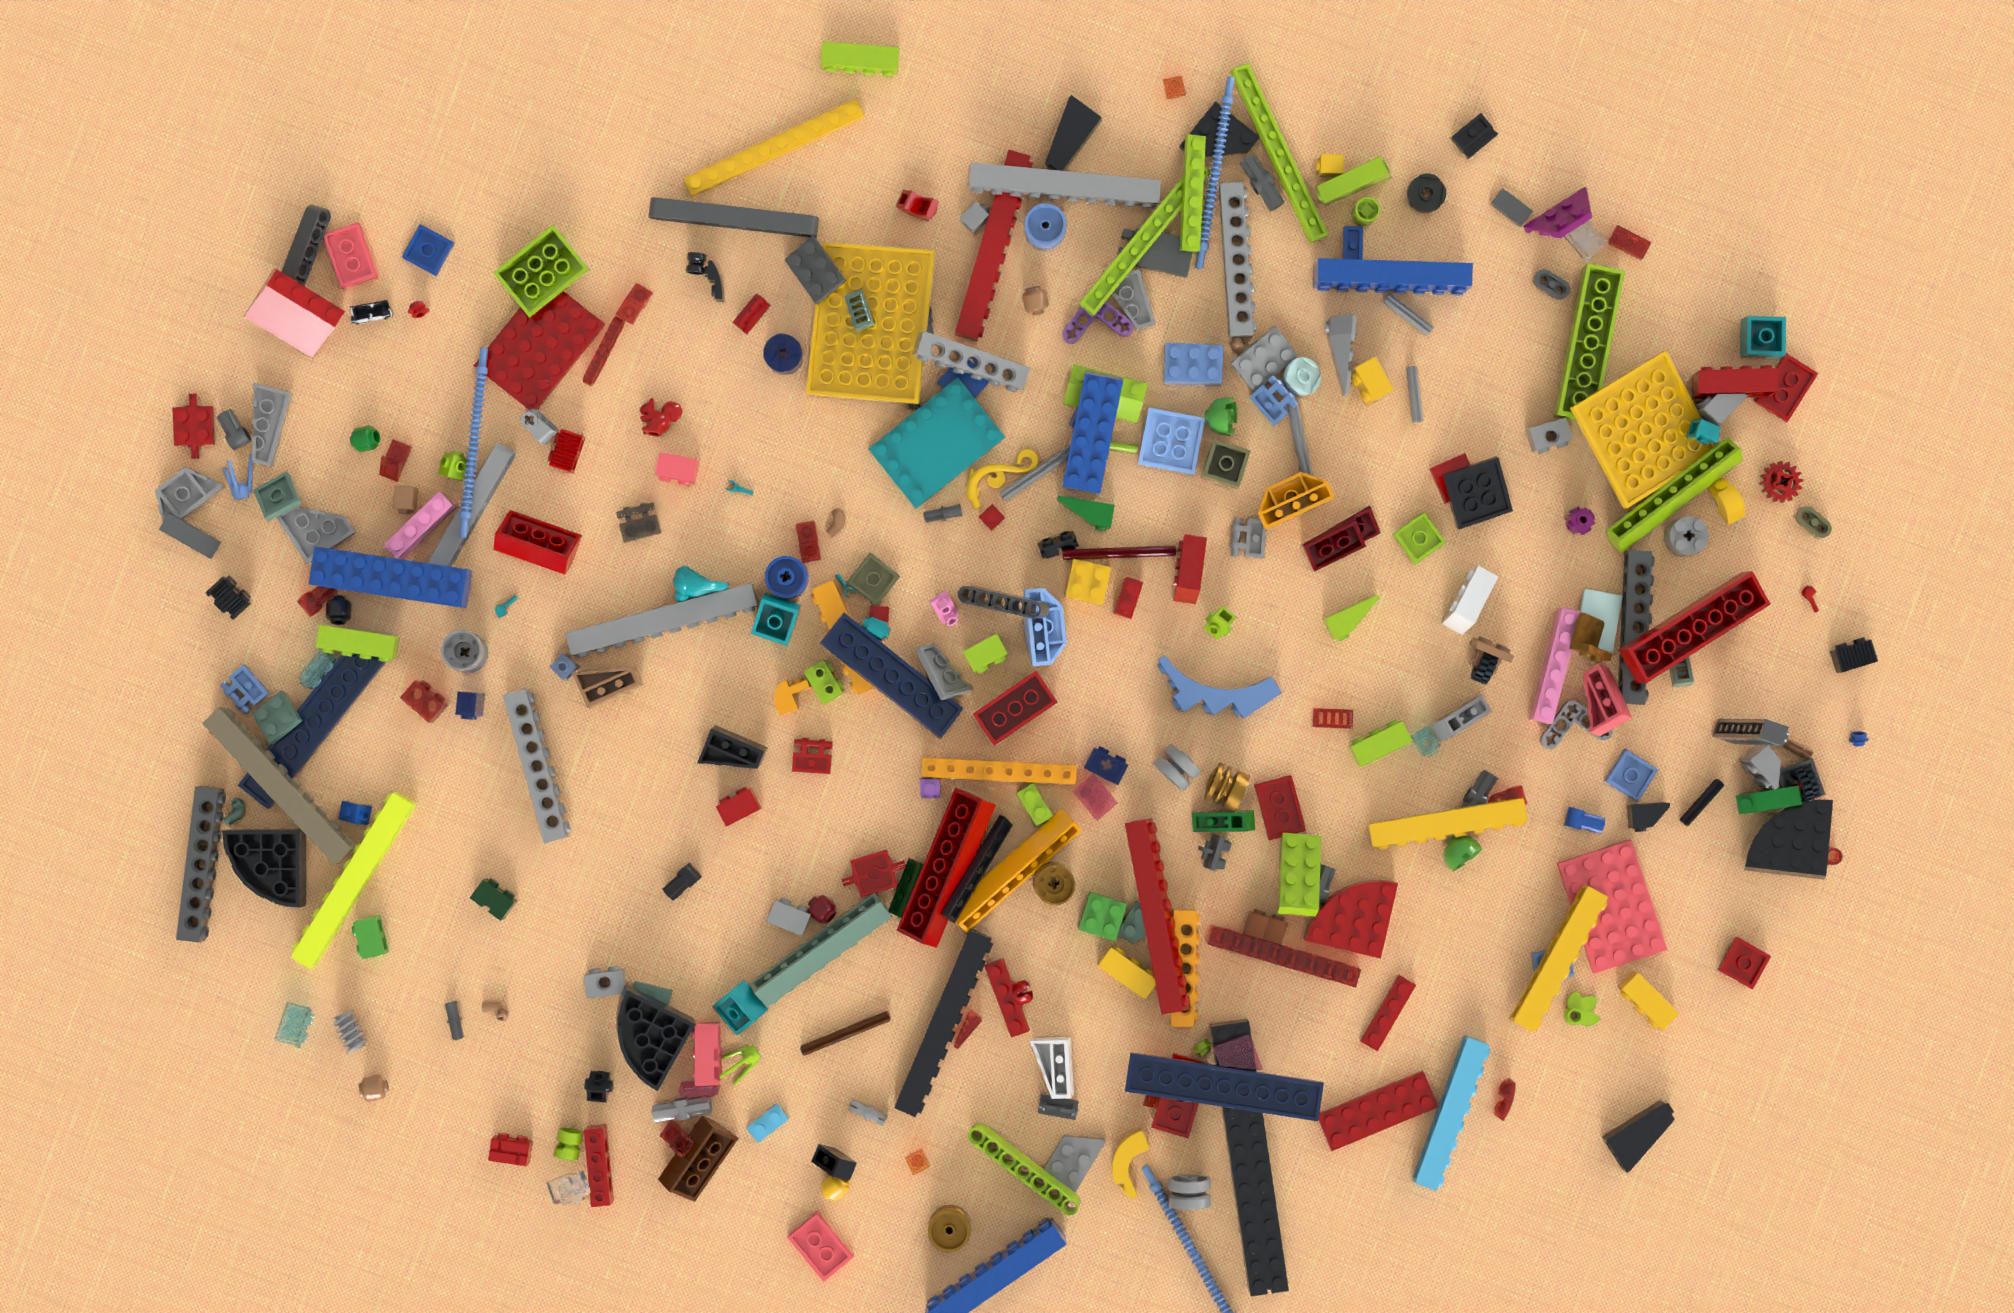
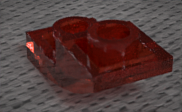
M636 283L615 315L634 325L642 309H645L652 297L653 292Z
M815 520L796 523L802 563L821 560Z
M1510 1078L1500 1084L1498 1094L1504 1099L1500 1100L1494 1107L1495 1112L1493 1114L1502 1121L1508 1115L1515 1096L1516 1083Z
M673 1120L669 1121L660 1134V1137L681 1158H685L695 1143L688 1133Z

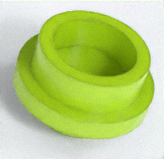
M1207 1039L1201 1041L1194 1046L1195 1054L1204 1056L1211 1051L1212 1043L1208 1042Z

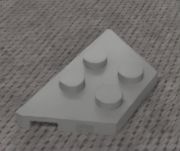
M188 467L183 468L155 490L162 521H164L169 512L183 520L225 486Z
M1064 1135L1044 1170L1073 1192H1076L1104 1146L1106 1139Z

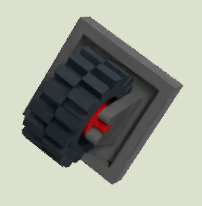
M1813 758L1780 768V788L1800 785L1802 802L1826 795Z

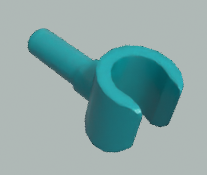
M733 480L728 481L734 483L733 489L726 488L732 493L738 491L753 495L754 491L739 486Z
M839 573L835 575L844 588V595L849 598L846 590L852 589L855 593V589L852 586H848Z
M516 595L506 603L495 608L498 618L508 614L505 608L518 599Z

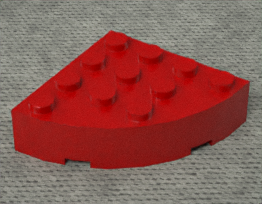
M1369 880L1350 884L1336 891L1327 898L1325 904L1320 905L1316 917L1312 916L1303 939L1308 942L1381 959L1398 883L1387 880Z

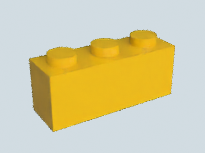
M1110 945L1098 962V967L1140 997L1146 999L1156 985L1153 971L1149 968L1144 970L1140 967L1141 962L1134 957H1131V959L1127 958L1124 955V950L1117 945L1115 948Z
M1633 971L1618 986L1621 990L1619 994L1627 1002L1631 1000L1635 1004L1633 1008L1641 1016L1645 1014L1649 1018L1647 1022L1654 1029L1658 1027L1664 1030L1679 1015L1638 972Z

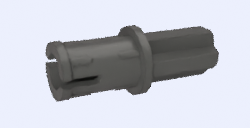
M960 504L944 508L941 506L940 509L924 512L923 516L926 523L938 520L946 521L948 518L962 516Z
M457 1001L445 1003L448 1017L446 1022L449 1023L452 1039H462L464 1037L460 1021L462 1017L459 1016Z

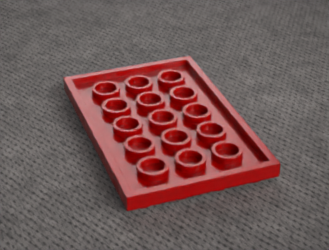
M564 291L530 318L520 307L488 347L486 363L488 374L486 376L527 409H539L606 324ZM478 359L477 362L473 365L474 367H477V366H478V364H479V359Z

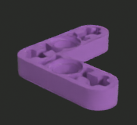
M1107 302L1102 305L1094 316H1091L1081 307L1065 327L1063 339L1068 344L1076 343L1095 318L1099 319L1121 337H1127L1132 333L1133 323ZM1107 311L1115 314L1113 321L1105 320L1104 314ZM1086 315L1088 323L1085 325L1079 324L1077 321L1078 316ZM1118 317L1121 318L1119 322L1122 325L1126 323L1129 325V331L1121 332L1122 327L1118 324L1116 327L1113 326L1117 322ZM1075 323V325L1078 328L1082 329V331L1080 332L1079 329H1077L1074 334L1076 338L1074 339L1071 337L1070 339H1068V334L1066 332H1072V330L1075 328V326H1073L1072 324Z

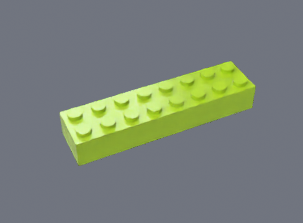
M1590 263L1582 267L1553 417L1577 421L1570 407L1603 387L1625 270Z

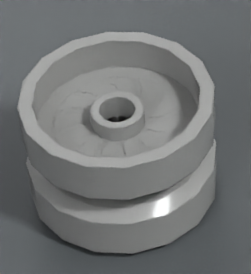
M1170 743L1164 752L1171 761L1168 762L1164 757L1158 756L1153 764L1180 790L1184 791L1190 783L1183 774L1186 773L1190 778L1196 779L1201 771L1183 751H1179Z
M1188 1174L1168 1178V1189L1173 1192L1168 1196L1170 1208L1199 1210L1211 1206V1195L1206 1193V1191L1211 1189L1210 1177Z

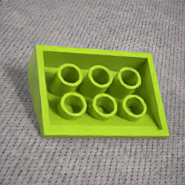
M551 225L493 273L530 318L590 269L558 229Z

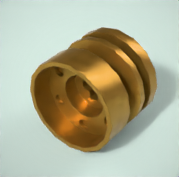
M1219 762L1208 779L1204 799L1209 801L1212 795L1215 794L1213 803L1216 804L1222 797L1224 798L1222 807L1235 812L1246 791L1250 775L1238 770L1231 777L1232 767L1228 766L1226 771L1222 773L1225 764Z
M1058 862L1045 863L1033 876L1035 893L1043 902L1049 905L1064 904L1072 898L1075 892L1076 882L1073 874ZM1051 878L1058 881V883H1055V887L1048 884V882H1051Z

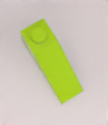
M1375 595L1324 618L1323 621L1332 640L1338 639V641H1342L1348 638V633L1356 628L1378 601L1379 596Z

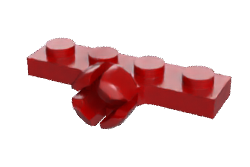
M1004 958L985 964L986 972L1011 1038L1029 1032L1030 1028L1022 1005L1033 1000L1032 990L1023 993L1027 988L1031 987L1030 984L1025 980L1013 982Z

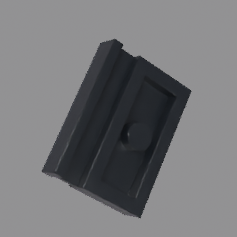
M1480 113L1450 139L1469 159L1493 140L1498 133L1483 114Z

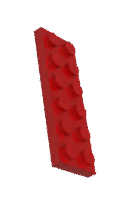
M1422 1070L1319 1113V1123L1331 1151H1334L1438 1108V1105Z

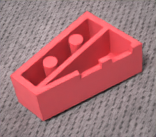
M1599 664L1583 673L1585 694L1588 698L1589 709H1587V713L1590 716V733L1601 736L1632 718L1610 668Z
M720 1022L696 1023L695 1028L692 1030V1039H695V1047H693L695 1086L719 1085L722 1081L719 1078L722 1074Z

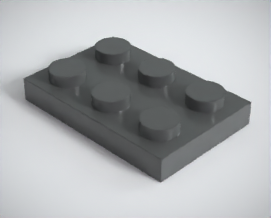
M811 236L784 259L810 297L818 305L847 281L815 236Z

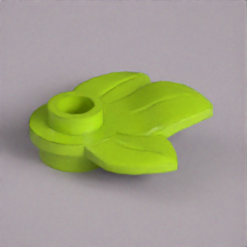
M1578 991L1573 992L1567 999L1568 1008L1564 1012L1565 1021L1570 1025L1581 1024L1586 1027L1598 1023L1600 1017L1592 1012L1597 998L1594 996H1584L1581 998ZM1572 1012L1576 1013V1017L1574 1019H1571L1570 1014Z

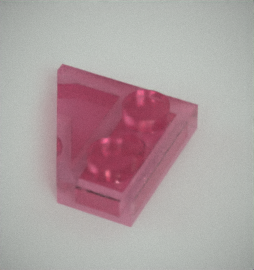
M1250 1033L1213 1046L1220 1066L1263 1070Z

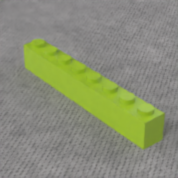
M1727 437L1608 528L1606 532L1609 542L1622 554L1743 461L1741 448Z

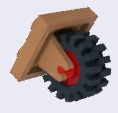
M1479 636L1478 639L1472 638L1470 645L1478 649L1472 663L1474 666L1471 672V679L1486 685L1492 675L1496 673L1502 659L1511 663L1514 655L1510 653L1511 650L1500 644H1497L1495 647L1492 645L1493 642Z

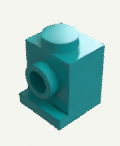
M1704 419L1692 420L1686 438H1696V441L1701 444L1707 445L1710 442L1715 444L1720 438L1719 432L1721 427Z

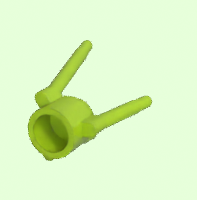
M746 1045L739 1050L723 1055L721 1058L726 1059L744 1052L741 1055L743 1059L722 1073L719 1078L722 1079L744 1063L747 1065L750 1063L733 1082V1085H736L759 1063L758 1060L761 1058V1055L755 1046L749 1047Z

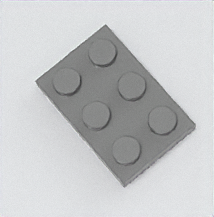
M1273 326L1232 360L1230 364L1250 390L1255 392L1260 386L1266 384L1270 377L1279 373L1298 355L1277 327Z

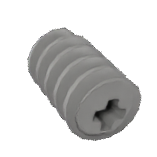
M354 1010L347 1011L333 1018L336 1021L332 1025L339 1026L336 1033H343L339 1040H346L342 1047H349L345 1052L346 1054L366 1046L363 1044L367 1041V1038H360L364 1032L357 1031L361 1025L353 1024L357 1017H350Z

